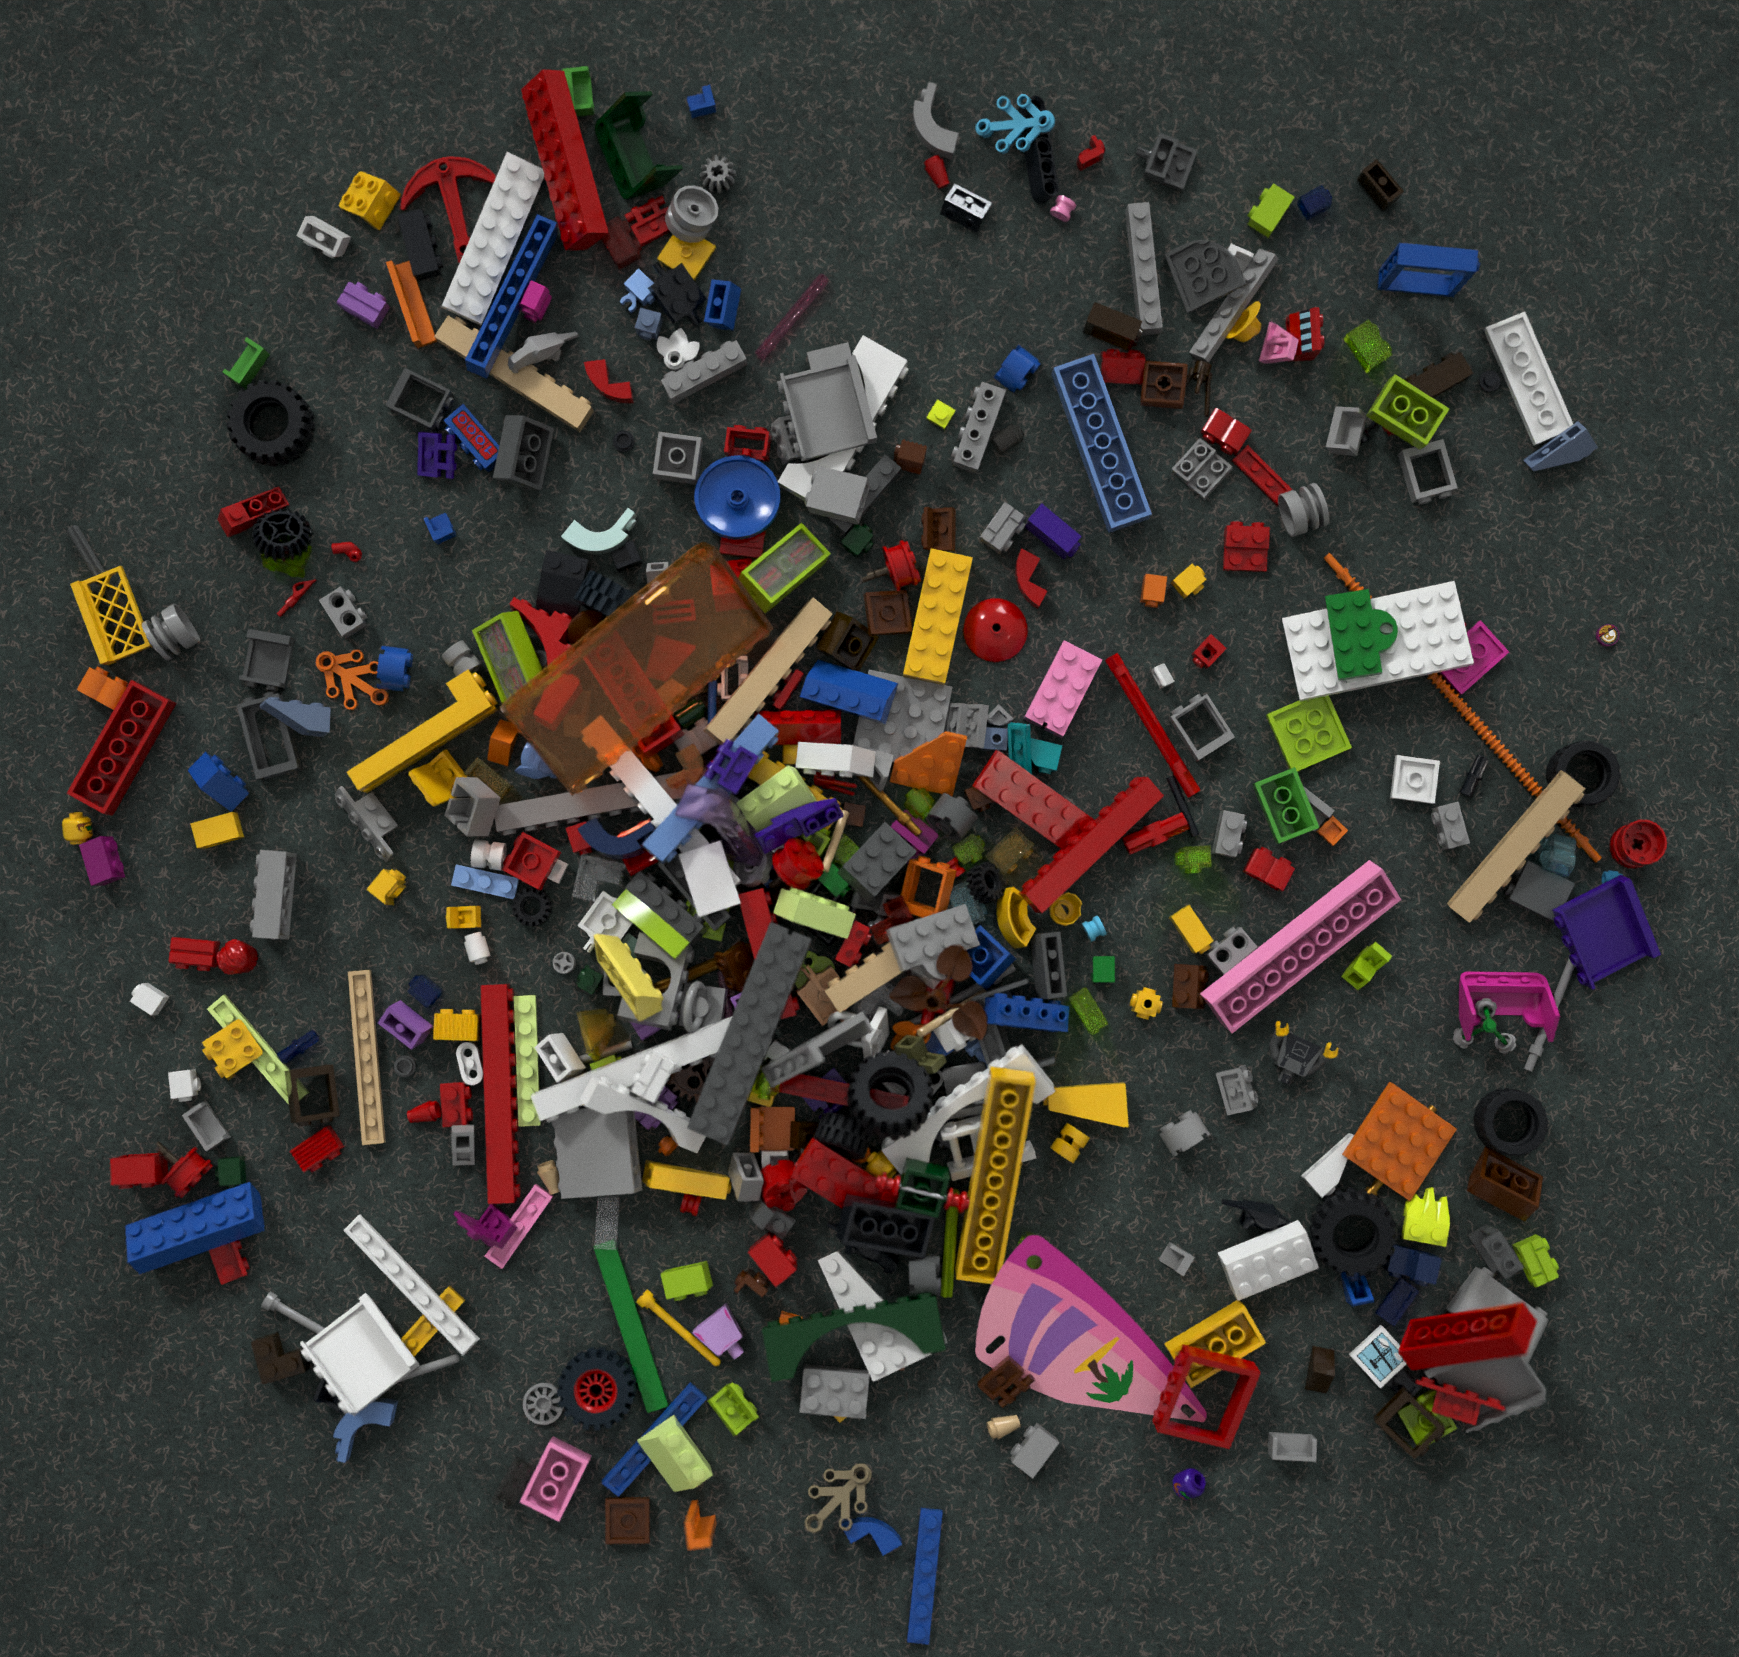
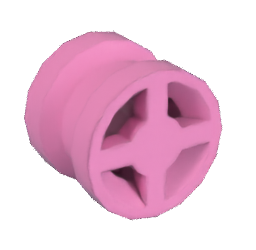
M1059 195L1056 198V205L1051 208L1050 213L1052 216L1068 222L1071 217L1070 213L1075 209L1076 204L1071 199Z

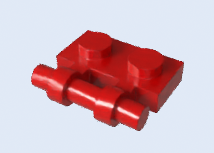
M662 195L655 199L647 200L648 203L638 208L635 206L631 209V212L624 215L628 223L636 219L637 223L631 225V229L641 247L670 232L665 222L668 207L662 210L659 208V206L665 204ZM650 211L654 212V214L643 219L642 215Z

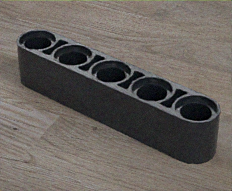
M1035 95L1030 98L1031 103L1039 111L1046 110L1045 103L1041 97ZM1018 107V112L1025 119L1034 118L1027 109ZM1043 118L1041 124H1045L1047 118ZM1026 128L1021 136L1026 137L1032 128ZM1050 131L1046 133L1041 132L1030 144L1029 150L1024 152L1031 195L1038 204H1044L1059 192Z

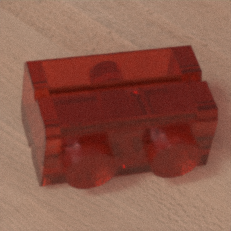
M617 216L607 222L606 225L609 233L601 238L617 268L621 270L641 258L639 252L642 248L637 239L632 240L629 233L632 231L626 220L622 222L620 217Z

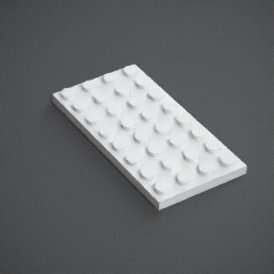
M1455 581L1370 599L1372 609L1388 612L1393 616L1398 627L1395 643L1388 650L1379 653L1382 674L1338 681L1327 609L1282 618L1299 700L1315 699L1473 665L1474 661ZM1385 624L1381 626L1380 631L1382 634L1388 635L1392 633L1393 629L1390 625Z

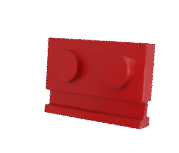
M766 530L754 537L742 540L721 537L719 554L758 559L763 553Z

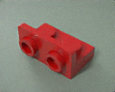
M465 1082L440 1084L443 1127L470 1125V1121L473 1120V1110L468 1107V1099H471L472 1095L471 1087L467 1086Z
M240 1240L208 1250L221 1285L246 1276V1270L250 1269L246 1257L241 1258L238 1251L242 1249Z

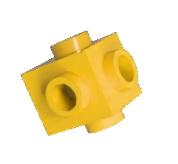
M1144 987L1143 991L1137 990L1136 994H1132L1130 1006H1132L1131 1011L1137 1012L1136 1017L1149 1020V1016L1155 1017L1156 1013H1160L1163 1001H1160L1161 996L1155 995L1156 990ZM1145 1000L1151 1001V1006L1149 1008H1146L1144 1006Z

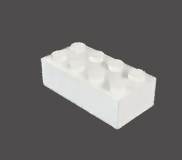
M1298 1220L1218 1252L1229 1286L1238 1301L1319 1268L1307 1232Z

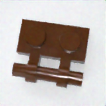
M1008 1355L978 1381V1387L992 1400L1000 1395L1002 1398L998 1400V1404L1004 1408L1008 1403L1012 1404L1022 1391L1026 1392L1035 1379L1031 1374L1021 1378L1024 1374V1369ZM1013 1383L1016 1385L1011 1390H1007V1388Z

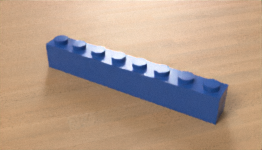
M537 214L465 359L467 371L487 379L521 310L519 303L530 281L535 282L557 238V222Z

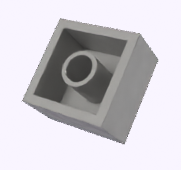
M659 432L653 467L654 478L696 485L703 448L702 438Z

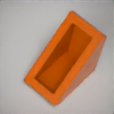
M499 720L490 737L487 760L505 766L509 765L521 725Z

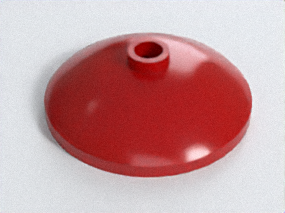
M1000 598L986 599L976 604L966 616L963 628L964 638L969 649L977 657L990 662H1001L1014 657L1025 644L1028 632L1027 622L1022 611L1012 602ZM995 624L999 625L1000 631L995 632L992 626Z

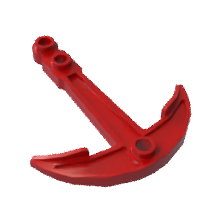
M449 156L431 161L414 174L405 187L400 209L405 211L415 199L425 192L424 188L438 183L455 238L453 243L458 263L460 264L464 254L460 250L462 247H467L470 238L467 233L457 179L472 177L473 180L493 185L496 175L486 166L469 158ZM447 165V169L444 171L440 170V167Z

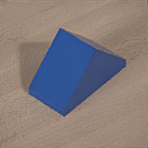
M1345 1272L1340 1274L1348 1304L1358 1306L1374 1302L1365 1276H1360L1359 1273H1354V1277L1347 1276Z

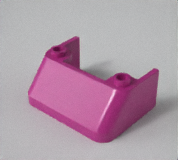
M1464 972L1461 974L1459 980V1020L1466 1041L1471 1039L1473 1026L1481 1022V1017L1476 1014V1002L1481 1001L1483 998H1489L1497 1005L1494 1015H1522L1525 1023L1529 1026L1544 1027L1548 1041L1553 1042L1560 1014L1545 976L1530 972Z

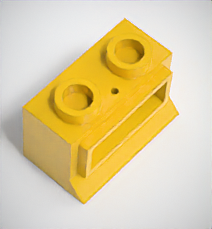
M383 869L367 890L385 905L394 906V898H397L406 887L404 885L406 883L404 881L406 876L398 870Z

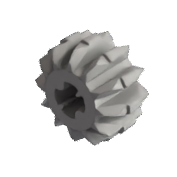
M715 155V161L707 158L708 165L702 164L701 170L703 172L700 173V178L703 179L704 187L709 186L710 192H713L716 187L720 194L722 192L721 187L728 191L730 189L728 184L735 183L733 177L736 176V171L732 169V162L727 163L725 156L719 161L718 156Z

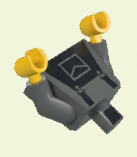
M1280 1021L1276 1022V1030L1270 1039L1269 1048L1271 1058L1274 1060L1273 1064L1283 1068L1278 1078L1279 1081L1290 1085L1294 1074L1301 1077L1312 1075L1321 1069L1331 1058H1335L1338 1055V1047L1335 1051L1329 1050L1332 1043L1328 1042L1325 1051H1323L1324 1048L1289 1033L1288 1023L1286 1027L1280 1028Z

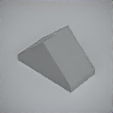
M865 746L861 747L876 751L873 777H869V779L879 791H883L894 755Z

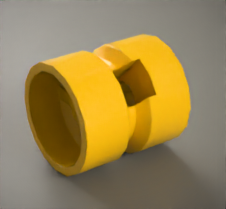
M1066 1123L1060 1132L1061 1138H1056L1050 1148L1074 1164L1080 1155L1079 1149L1086 1146L1090 1137L1069 1123Z

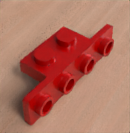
M1422 1377L1421 1381L1417 1379L1415 1381V1384L1436 1390L1431 1410L1433 1413L1476 1426L1481 1404L1505 1411V1406L1500 1405L1501 1400L1488 1397L1487 1401L1478 1398V1393L1468 1390L1465 1391V1394L1456 1392L1457 1387L1444 1383L1443 1387L1434 1385L1435 1380Z

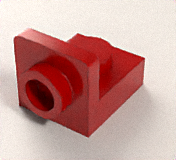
M1095 135L1091 136L1089 142L1092 150L1090 148L1085 149L1078 156L1076 164L1080 171L1103 160L1105 146Z

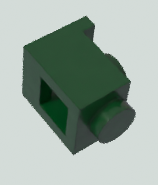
M586 965L578 975L575 984H577V987L593 995L602 982L604 974Z

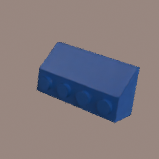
M817 660L806 676L800 697L811 703L886 724L898 683Z

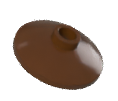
M585 610L577 614L571 620L567 629L569 642L574 647H578L607 627L605 617L597 610Z

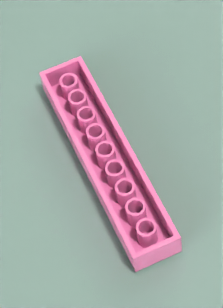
M1369 860L1200 994L1219 1022L1233 1033L1397 904L1401 898L1383 869Z

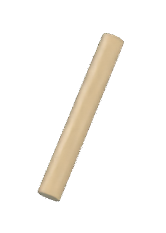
M841 810L844 817L837 821L823 861V872L826 873L830 870L850 814L845 810Z

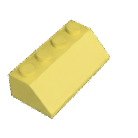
M593 935L598 963L637 1020L640 1022L662 1011L661 1001L663 996L658 988L654 989L650 976L642 972L639 960L637 958L633 959L627 943L623 944L617 936Z

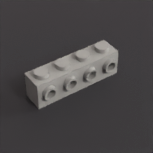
M737 340L734 342L727 341L717 351L704 353L698 361L687 362L682 366L681 370L668 372L663 376L664 379L661 382L672 404H675L747 366V359Z
M985 382L981 383L980 388L975 387L972 399L975 400L973 408L968 407L965 419L968 420L966 428L961 427L958 439L961 442L959 447L954 446L951 459H954L953 466L977 474L1005 396V389Z

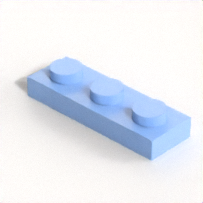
M456 864L451 885L513 899L516 897L519 879Z

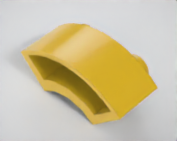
M1009 887L1005 888L1004 895L997 901L996 916L1002 935L1016 949L1027 946L1036 928L1028 917V903L1021 897L1019 890Z

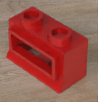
M743 425L727 427L724 453L727 457L740 455L751 457L758 461L769 462L772 435L763 427H755L754 430L746 429ZM735 438L765 441L764 450L734 447Z

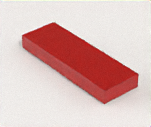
M1248 445L1232 460L1276 506L1278 505L1279 494L1292 490Z

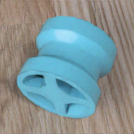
M1098 916L1093 917L1090 922L1085 921L1082 923L1083 929L1091 942L1095 941L1098 936L1107 935Z

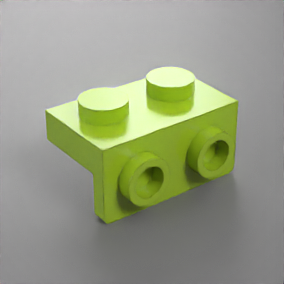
M732 1382L720 1389L708 1400V1403L732 1435L736 1436L752 1421H756L759 1416L756 1413V1407L743 1396L744 1392L741 1387Z

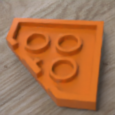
M945 731L936 739L930 742L927 741L905 756H900L894 761L890 782L939 794L947 793L953 796L967 736Z

